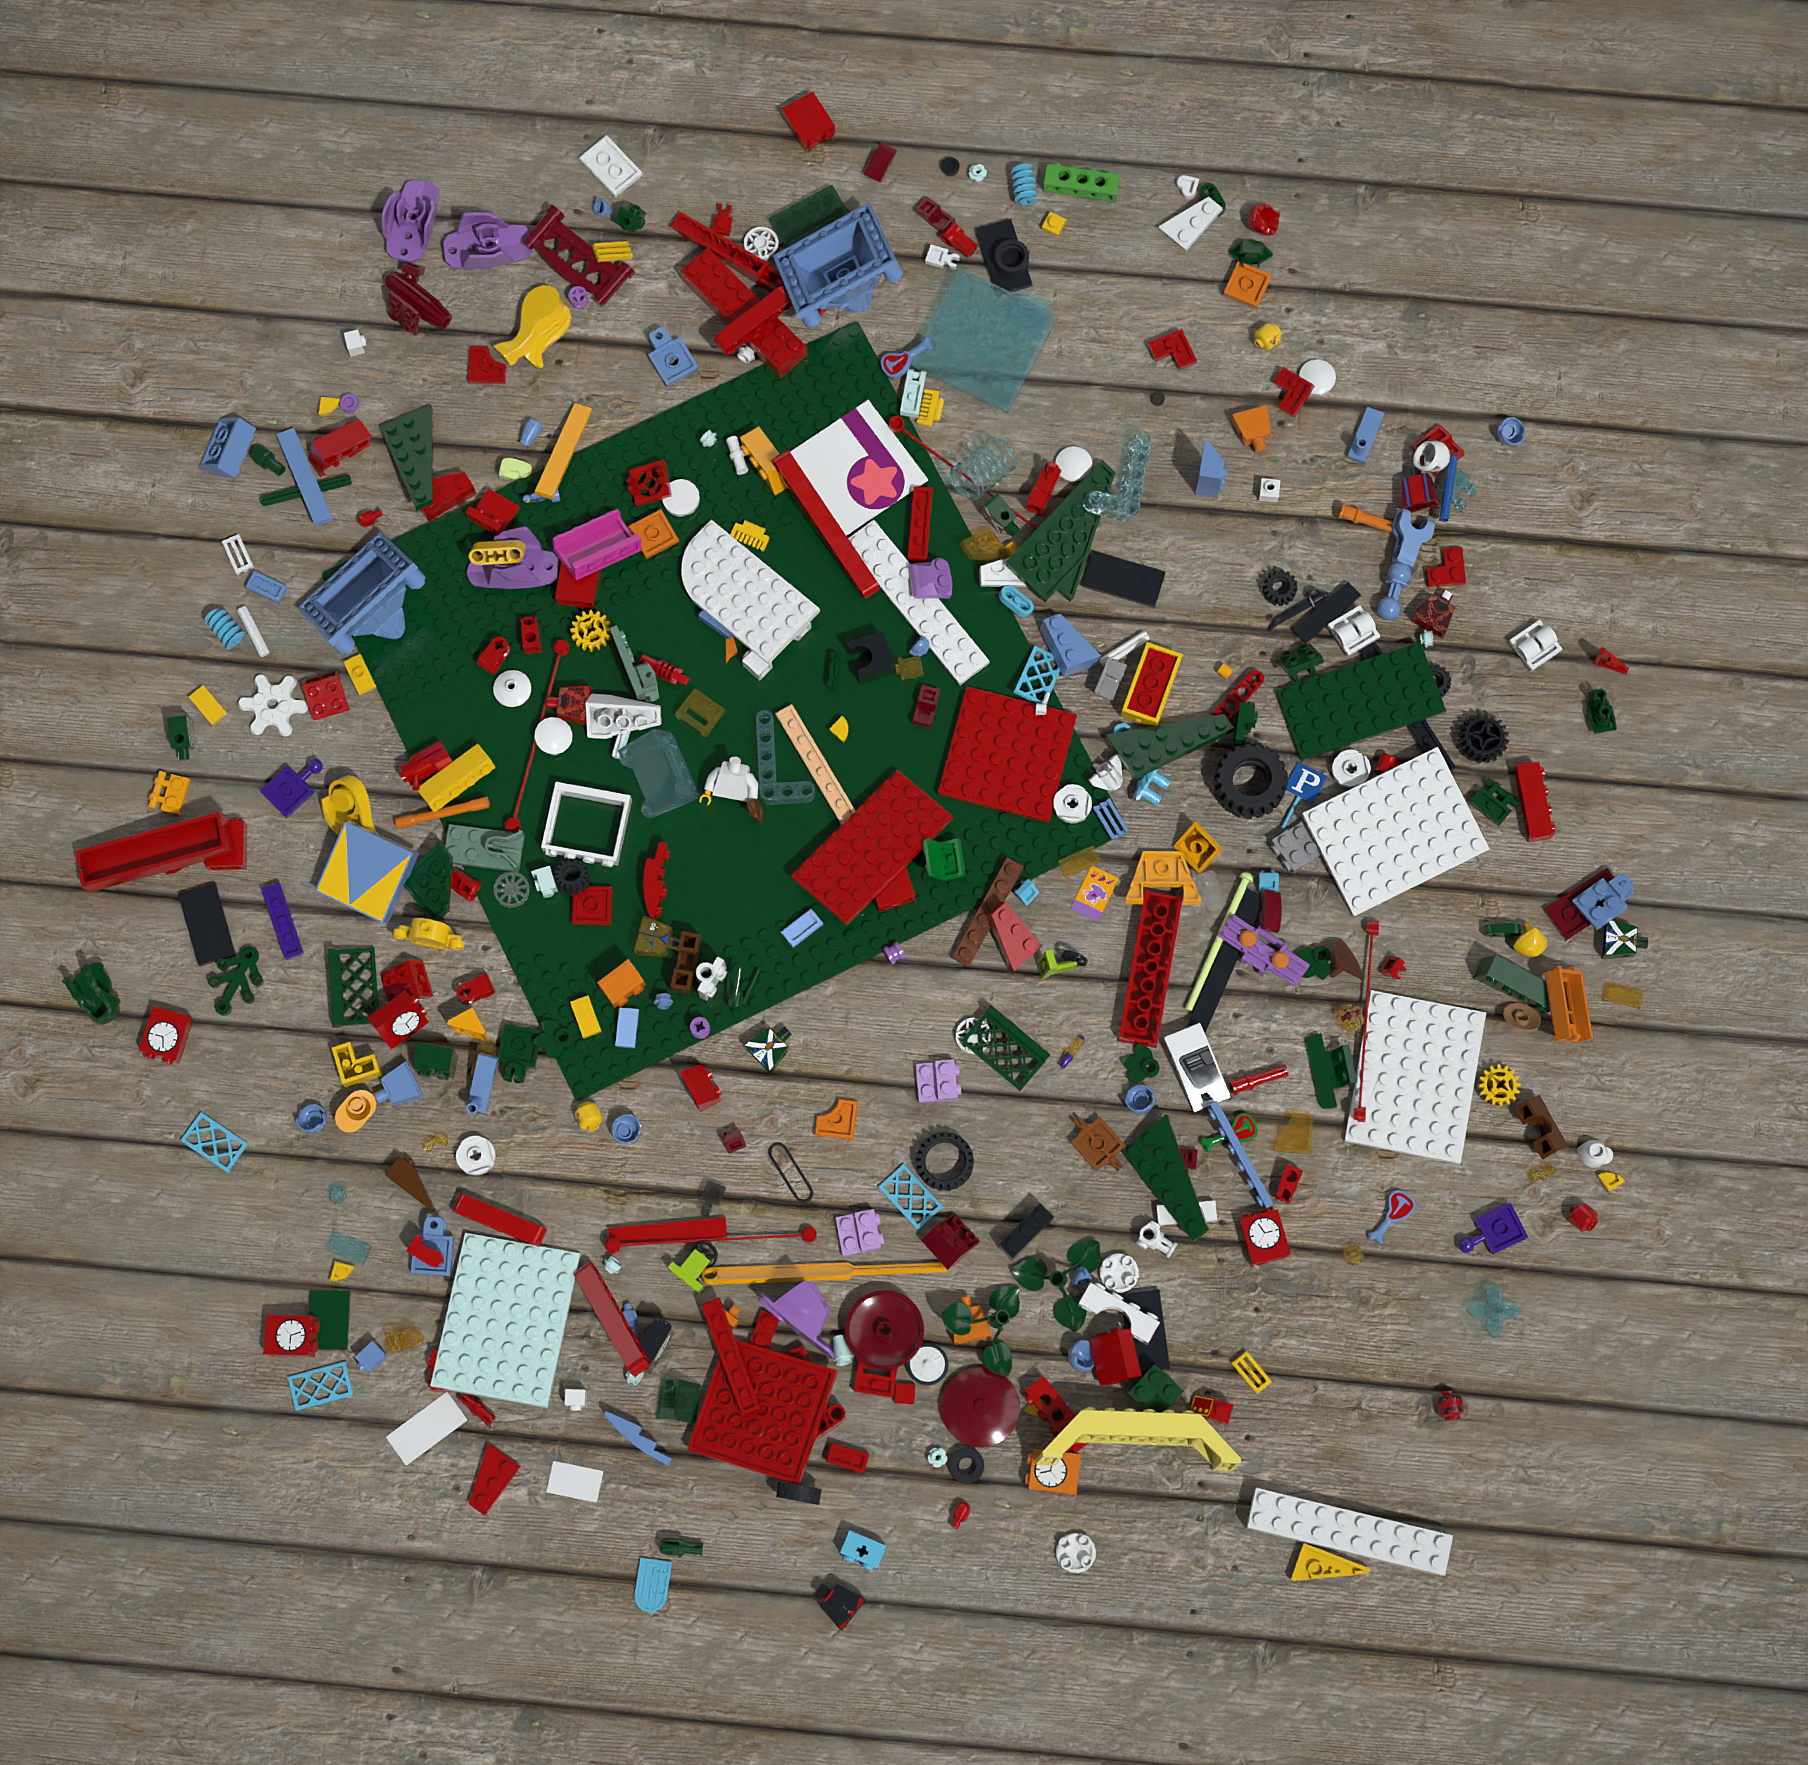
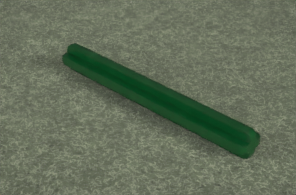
M346 474L317 483L321 492L349 486L352 484L350 475ZM299 487L263 495L260 497L262 506L265 507L303 496Z

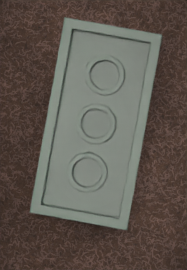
M617 625L611 627L610 630L637 701L651 703L658 700L659 692L654 670L648 662L633 667L635 661L623 630L619 631Z
M449 824L445 848L452 855L453 864L519 873L525 834L522 830L513 833Z

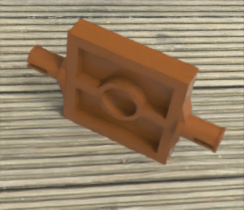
M1080 1117L1077 1120L1075 1119L1074 1123L1081 1131L1071 1141V1144L1096 1172L1109 1163L1118 1172L1123 1165L1116 1157L1126 1147L1123 1141L1101 1117L1088 1125Z

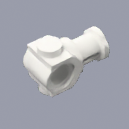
M1151 1220L1148 1225L1141 1229L1136 1244L1145 1250L1147 1248L1153 1250L1157 1248L1166 1254V1257L1169 1259L1178 1244L1166 1239L1164 1233L1159 1230L1161 1226ZM1146 1230L1151 1231L1154 1238L1151 1240L1145 1239L1143 1232Z

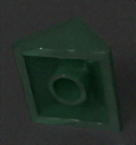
M662 1379L656 1419L695 1424L701 1384L683 1380Z

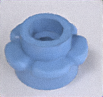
M661 993L655 996L654 1004L659 1009H668L673 1003L670 994Z

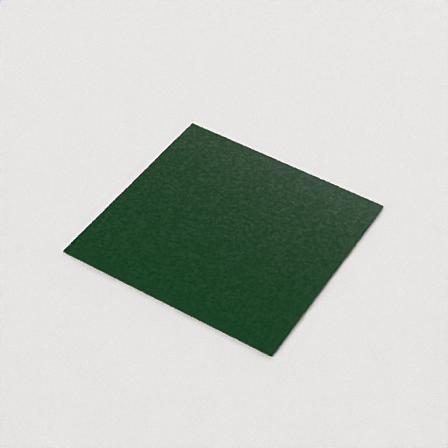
M854 322L807 344L808 355L781 378L765 364L573 454L558 487L560 501L552 502V499H545L539 502L530 501L528 503L523 501L524 495L530 496V494L535 492L545 468L494 491L520 508L505 531L527 527L539 541L542 550L553 552L558 558V575L552 583L520 589L478 587L470 583L467 569L471 562L469 560V553L473 545L477 542L494 541L495 537L494 534L473 523L467 517L466 511L468 508L472 507L475 509L482 499L480 498L390 540L426 577L425 584L419 589H411L407 584L405 585L406 591L402 604L405 619L404 634L398 639L384 638L374 634L351 635L410 758L432 744L441 741L453 762L476 744H479L496 767L489 774L475 782L474 785L460 793L459 796L444 805V807H449L474 799L488 797L490 808L440 818L446 833L448 832L449 824L507 832L505 822L509 818L514 817L534 744L535 730L541 719L558 657L554 650L556 641H567L570 650L567 655L560 656L550 693L551 697H559V690L562 687L591 686L592 694L613 695L637 701L611 633L608 634L611 639L605 640L607 645L603 646L601 644L600 650L594 647L593 652H591L590 648L587 647L584 651L582 645L576 646V641L572 639L574 634H571L570 629L574 628L572 622H577L576 616L583 617V611L586 615L589 614L590 610H592L593 614L599 611L600 617L605 615L606 621H610L611 626L609 628L617 625L619 631L623 630L635 661L633 667L639 665V661L644 654L657 661L663 660L682 669V675L690 679L687 686L679 682L674 685L656 676L659 699L650 704L661 706V725L630 731L622 759L612 757L617 735L607 739L588 738L587 726L564 720L572 731V742L568 749L558 755H551L542 751L537 744L535 747L516 817L521 824L520 830L525 834L519 873L463 866L469 877L482 884L480 890L476 891V895L540 1027L542 1021H555L561 1028L569 1030L572 1034L571 1044L563 1048L562 1053L555 1058L577 1101H581L883 953L884 947H890L896 941L900 945L980 906L1007 857L1024 866L1012 887L1013 889L1022 885L1020 883L1021 880L1026 881L1029 879L1031 881L1112 841L1093 810L1094 806L1100 805V803L1105 802L1109 798L1111 801L1112 799L1107 790L1092 786L1089 782V779L1094 774H1097L1092 766L1093 763L1075 729L1072 733L1057 792L1071 784L1079 785L1088 792L1092 800V807L1089 815L1082 822H1064L1056 816L1054 807L1050 821L1047 823L938 795L966 688L971 687L1033 703L1013 693L1030 657L1032 648L1012 610L1001 602L999 598L1000 587H980L979 568L987 563L925 447L903 431L893 432L928 479L927 482L919 487L932 488L933 490L927 561L908 560L913 491L848 534L847 537L850 538L874 520L910 564L932 562L936 558H942L947 561L952 578V595L950 598L938 599L990 661L987 666L962 685L956 682L930 649L922 656H913L909 653L911 647L920 636L881 589L867 599L860 595L789 488L774 495L765 480L760 476L758 469L754 468L748 455L744 456L748 472L742 475L737 474L734 462L730 459L729 455L731 453L726 443V439L736 436L741 446L740 437L760 427L779 454L785 450L791 452L867 400L870 401L888 427L890 419L894 416H899L904 420L903 429L922 442L909 416L900 415L902 403L888 376L883 371L881 363L859 322ZM709 430L716 433V442L711 447H703V444L700 442L701 437ZM664 460L670 483L674 480L683 479L690 481L696 486L700 498L697 509L691 514L678 517L666 510L663 499L642 506H636L634 495L628 489V486H630L627 482V478L630 477L629 470ZM652 470L653 477L656 479L660 477L656 470ZM646 472L639 477L637 484L644 483L647 478ZM650 479L647 482L649 489L654 488L656 485L655 479ZM661 484L656 489V494L661 490ZM647 489L639 491L644 496H650V492ZM616 509L620 511V518L627 528L629 525L659 509L663 511L679 539L678 543L648 559L645 558L642 551H639L602 568L594 609L556 603L555 595L562 561L553 550L554 537ZM710 520L714 521L729 535L735 523L743 525L745 520L765 528V535L769 536L770 540L764 552H761L760 548L756 549V546L752 547V544L748 546L743 541L739 543L820 609V612L810 621L811 629L799 641L793 639L772 661L773 668L760 681L743 667V656L750 649L735 636L733 638L738 654L732 656L726 664V638L699 619L698 615L702 609L691 600L683 583L681 568L685 550L690 541ZM475 551V553H476L477 555L482 554V553L479 552V551ZM346 562L324 571L322 576L325 582ZM536 616L542 652L525 654L522 642L521 618ZM599 622L598 628H601L602 631H604L603 625ZM883 630L895 663L896 672L859 683L857 670L869 666L872 659L866 653L849 655L847 642ZM579 631V636L583 639L584 634ZM502 637L507 641L510 653L502 662L498 671L492 675L478 666L477 660L494 638ZM831 652L840 653L836 689L827 688ZM1034 655L1035 662L1038 661L1036 655ZM1037 665L1040 674L1045 673L1041 665ZM1033 666L1029 667L1026 673L1028 678L1036 676ZM509 670L524 673L531 683V694L528 700L517 707L502 705L496 699L493 691L497 677ZM1047 676L1042 677L1045 686H1050ZM1038 679L1030 681L1033 690L1042 688ZM1026 682L1022 683L1019 689L1025 693L1029 692ZM514 684L508 686L509 689H514L515 687ZM922 685L941 689L931 729L912 724ZM1052 689L1047 701V707L1065 711L1054 689ZM1044 691L1035 693L1037 699L1043 701ZM791 704L793 705L855 811L898 770L950 813L953 819L932 840L937 842L956 838L961 840L966 876L949 881L930 877L925 869L926 856L922 850L906 866L915 893V901L879 912L874 898L848 925H845L791 877L841 824L775 713ZM546 707L543 720L550 717L558 718L557 709ZM841 716L846 719L848 724V736L844 743L829 731ZM731 757H738L741 759L742 765H748L750 773L754 775L759 784L757 799L763 807V820L761 824H758L750 816L746 801L712 795L713 792L710 793L711 802L709 805H707L708 797H703L701 803L699 801L700 796L705 793L704 787L708 775L716 767H721L724 761L729 762ZM435 772V773L431 774L430 776H428V777L422 779V780H421L422 783H425V782H426L427 780H429L431 777H433L434 775H436L437 772ZM555 782L631 795L632 803L618 866L606 867L601 865L602 863L594 861V864L583 862V859L575 858L578 863L582 861L583 865L586 864L590 875L589 886L613 888L611 926L573 925V896L570 893L564 895V891L561 893L558 889V892H555L553 896L544 898L542 892L537 891L534 880L538 879L533 878L531 871L550 866L554 876L557 866H562L561 862L568 863V859H565L564 856H548L541 848ZM562 795L551 845L613 857L624 806ZM1071 799L1069 803L1067 802L1070 808L1078 806L1074 799ZM1107 805L1106 808L1108 809L1109 813L1111 814L1120 831H1122L1123 829L1121 828L1111 809ZM1100 809L1099 811L1113 834H1117L1104 811ZM659 842L667 843L670 856L669 860L664 862L665 874L660 881H664L665 888H668L666 898L662 899L660 904L662 906L661 916L656 918V922H653L648 913L644 897V870L647 858L655 860ZM570 874L565 877V880L575 881L579 878V875ZM812 909L823 922V925L793 948L781 934V931ZM651 922L656 923L655 927L658 924L656 932L649 930ZM682 931L701 934L702 943L697 967L702 963L713 965L717 957L725 961V971L730 973L731 992L735 989L738 967H742L739 992L743 993V997L756 970L760 969L758 978L747 999V1004L743 1005L742 1009L727 1006L725 1001L727 995L726 976L722 982L719 981L717 983L716 993L712 998L709 997L707 1001L699 996L697 989L700 984L696 973L691 995L672 992L670 986L674 968L676 969L678 961V948L673 947L672 942L673 939L680 940ZM669 934L666 944L660 938H657ZM648 941L654 945L651 950L647 944ZM629 959L646 985L641 993L630 996L628 998L629 1001L625 1005L614 1008L601 991L597 982ZM706 974L703 978H709L711 974ZM657 994H670L673 1000L672 1005L668 1009H659L654 1004ZM588 995L602 1032L583 1039L570 1002ZM619 1008L639 1009L635 1048L615 1046ZM697 1017L705 1018L710 1025V1033L703 1039L694 1037L690 1030L692 1020ZM560 1036L559 1040L565 1041L566 1037Z

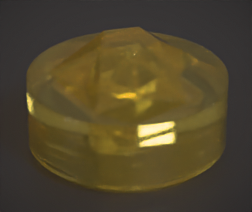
M1350 1245L1343 1252L1344 1259L1349 1265H1358L1364 1259L1363 1251L1358 1245Z

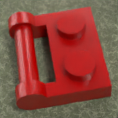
M859 1361L854 1392L893 1398L898 1368L883 1370L891 1372L890 1377L863 1373V1370L870 1367Z

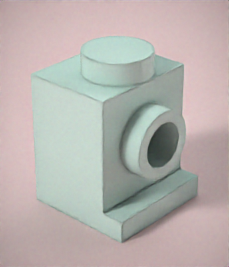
M550 866L531 871L533 878L538 879L534 880L537 891H541L544 898L551 897L555 892H558Z

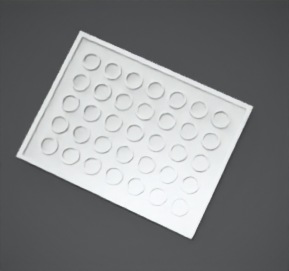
M1438 747L1301 814L1353 917L1490 850Z
M1371 990L1368 1003L1361 1107L1367 1106L1378 1078H1380V1085L1366 1115V1121L1360 1128V1122L1353 1120L1354 1108H1358L1362 1037L1356 1071L1357 1083L1354 1084L1344 1142L1461 1164L1486 1013Z

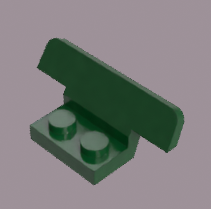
M1322 1033L1309 1036L1306 1043L1320 1107L1322 1109L1337 1108L1334 1090L1347 1088L1357 1083L1349 1044L1342 1045L1334 1050L1325 1051Z

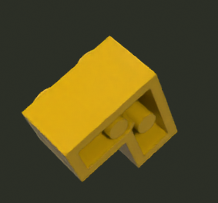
M351 1042L332 1047L341 1082L345 1088L383 1076L375 1054L358 1059Z

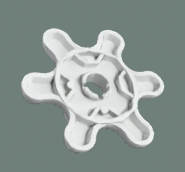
M263 674L256 676L254 683L258 688L257 694L252 698L243 697L238 701V707L242 711H252L255 714V720L250 725L251 733L260 735L267 726L273 725L277 727L281 736H289L292 733V726L289 723L290 716L294 713L303 714L309 708L305 700H295L291 695L292 690L297 685L296 679L293 676H286L281 684L272 685L269 683L267 676ZM270 700L278 702V706L275 709L268 708Z

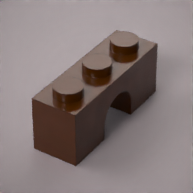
M681 932L676 969L674 968L670 986L672 992L691 995L702 943L701 934Z
M1540 1095L1514 1107L1522 1124H1530L1536 1130L1538 1139L1533 1144L1542 1160L1568 1147Z

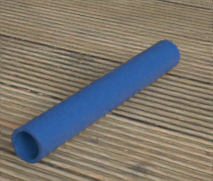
M1450 456L1446 470L1439 520L1442 522L1449 520L1458 460L1455 456Z

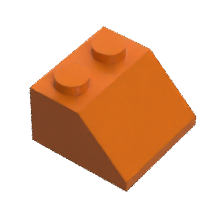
M629 959L597 982L601 991L614 1008L625 1005L629 1001L628 998L630 996L641 993L646 985Z

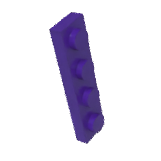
M278 882L262 888L285 960L303 955L304 951L281 883Z

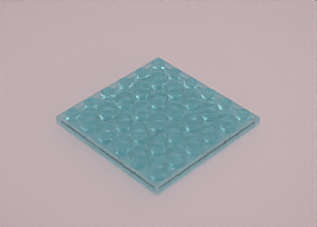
M959 268L920 341L921 343L924 337H929L933 350H924L914 356L910 367L920 372L924 371L927 375L1008 414L1052 331L1058 315Z

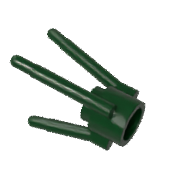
M738 967L735 989L732 992L730 973L727 972V995L725 1000L727 1006L742 1009V1006L747 1004V999L758 978L760 969L756 970L744 997L743 993L739 992L742 967Z

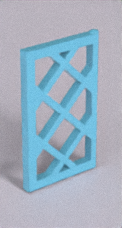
M1034 646L1013 693L1035 704H1042V701L1037 699L1035 693L1044 691V694L1051 693L1060 673L1059 668L1052 670L1049 663L1054 660L1053 655ZM1035 653L1042 654L1043 660L1035 662ZM1046 663L1049 672L1040 674L1037 665ZM1033 666L1036 676L1028 678L1026 673L1029 667ZM1051 675L1052 681L1050 686H1045L1042 677ZM1038 679L1042 688L1033 690L1030 681ZM1025 682L1029 689V692L1026 693L1019 690L1021 684Z
M200 1112L188 1131L180 1139L181 1142L227 1173L230 1172L233 1165L249 1145L202 1112ZM202 1118L210 1123L209 1128L199 1129L198 1123ZM220 1129L226 1134L227 1138L216 1140L214 1130ZM211 1131L212 1141L201 1143L200 1133ZM197 1133L198 1144L193 1145L187 1141L191 1134ZM236 1140L242 1144L238 1151L232 1152L231 1141ZM227 1142L229 1152L218 1154L216 1144ZM213 1145L214 1155H207L203 1152L202 1147ZM230 1156V1163L225 1167L219 1163V1158Z
M904 1163L878 1187L917 1230L944 1208ZM905 1170L910 1175V1181L899 1180V1173ZM888 1183H896L895 1195L890 1194L884 1188ZM898 1184H910V1195H898ZM913 1184H918L922 1188L924 1196L912 1195ZM898 1198H909V1210L901 1207L898 1203ZM912 1199H924V1210H912ZM927 1199H932L938 1207L933 1211L926 1210ZM912 1213H923V1220L917 1224L911 1217Z
M346 1361L287 1377L295 1411L354 1396ZM343 1367L344 1373L341 1378L331 1373L333 1368ZM322 1371L326 1373L320 1384L311 1379L315 1373ZM329 1375L338 1380L333 1391L323 1386ZM304 1377L306 1380L301 1388L295 1387L293 1379ZM309 1381L318 1386L313 1396L303 1391ZM341 1383L347 1385L348 1393L336 1394ZM321 1388L331 1393L326 1399H315ZM301 1394L310 1398L307 1404L299 1406L298 1398Z

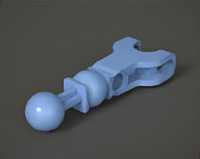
M1405 508L1397 512L1392 525V531L1397 541L1392 556V565L1388 570V580L1385 581V584L1390 585L1387 597L1380 600L1377 605L1379 616L1389 621L1396 619L1401 612V605L1398 601L1400 590L1408 587L1407 583L1411 578L1410 569L1414 567L1420 546L1432 538L1435 528V522L1427 519L1420 524L1418 529H1415L1410 522L1411 512Z

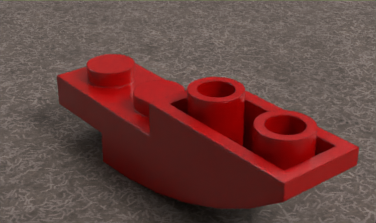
M659 842L655 860L647 858L644 870V897L648 913L653 922H656V918L661 916L662 906L660 904L662 899L666 898L668 888H665L664 881H660L665 874L664 862L668 861L670 856L668 845L663 842Z

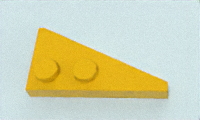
M1303 1543L1290 1580L1299 1581L1368 1574L1370 1568Z

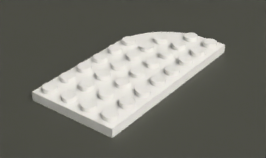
M712 520L690 541L685 550L681 572L685 589L691 600L768 665L820 612V609Z

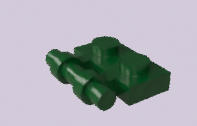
M1489 778L1485 783L1490 788L1489 791L1481 787L1469 803L1496 825L1500 826L1512 811L1507 807V804L1509 803L1515 808L1519 801L1514 798L1511 792L1508 793L1501 788V784ZM1497 793L1504 800L1502 802L1499 801L1493 794Z

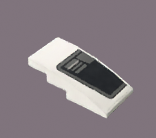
M1200 1023L1164 1037L1172 1056L1171 1059L1178 1072L1179 1080L1194 1112L1209 1107L1215 1101L1219 1103L1230 1098Z

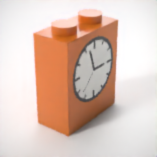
M1033 1448V1452L1028 1453L1027 1465H1031L1030 1473H1026L1025 1485H1029L1028 1490L1076 1496L1081 1454L1064 1452L1062 1459L1056 1466L1036 1465V1459L1044 1450Z

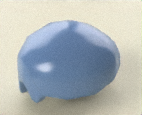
M1508 417L1499 423L1497 435L1499 440L1505 445L1515 446L1525 440L1524 433L1526 429L1520 420L1515 417Z
M1144 1084L1135 1085L1127 1091L1125 1103L1130 1111L1136 1114H1145L1154 1106L1155 1094L1150 1087Z
M309 1104L300 1109L299 1116L296 1118V1124L299 1129L306 1133H317L326 1125L327 1114L321 1106Z
M623 1114L618 1116L612 1123L611 1134L614 1140L620 1144H631L639 1137L642 1127L637 1117L632 1114Z
M1079 1340L1068 1351L1070 1365L1079 1372H1088L1095 1365L1090 1342L1086 1340Z

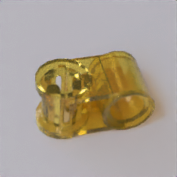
M415 1329L384 1333L388 1343L387 1353L417 1349L424 1343L423 1334ZM417 1334V1342L411 1344L409 1341L410 1336Z

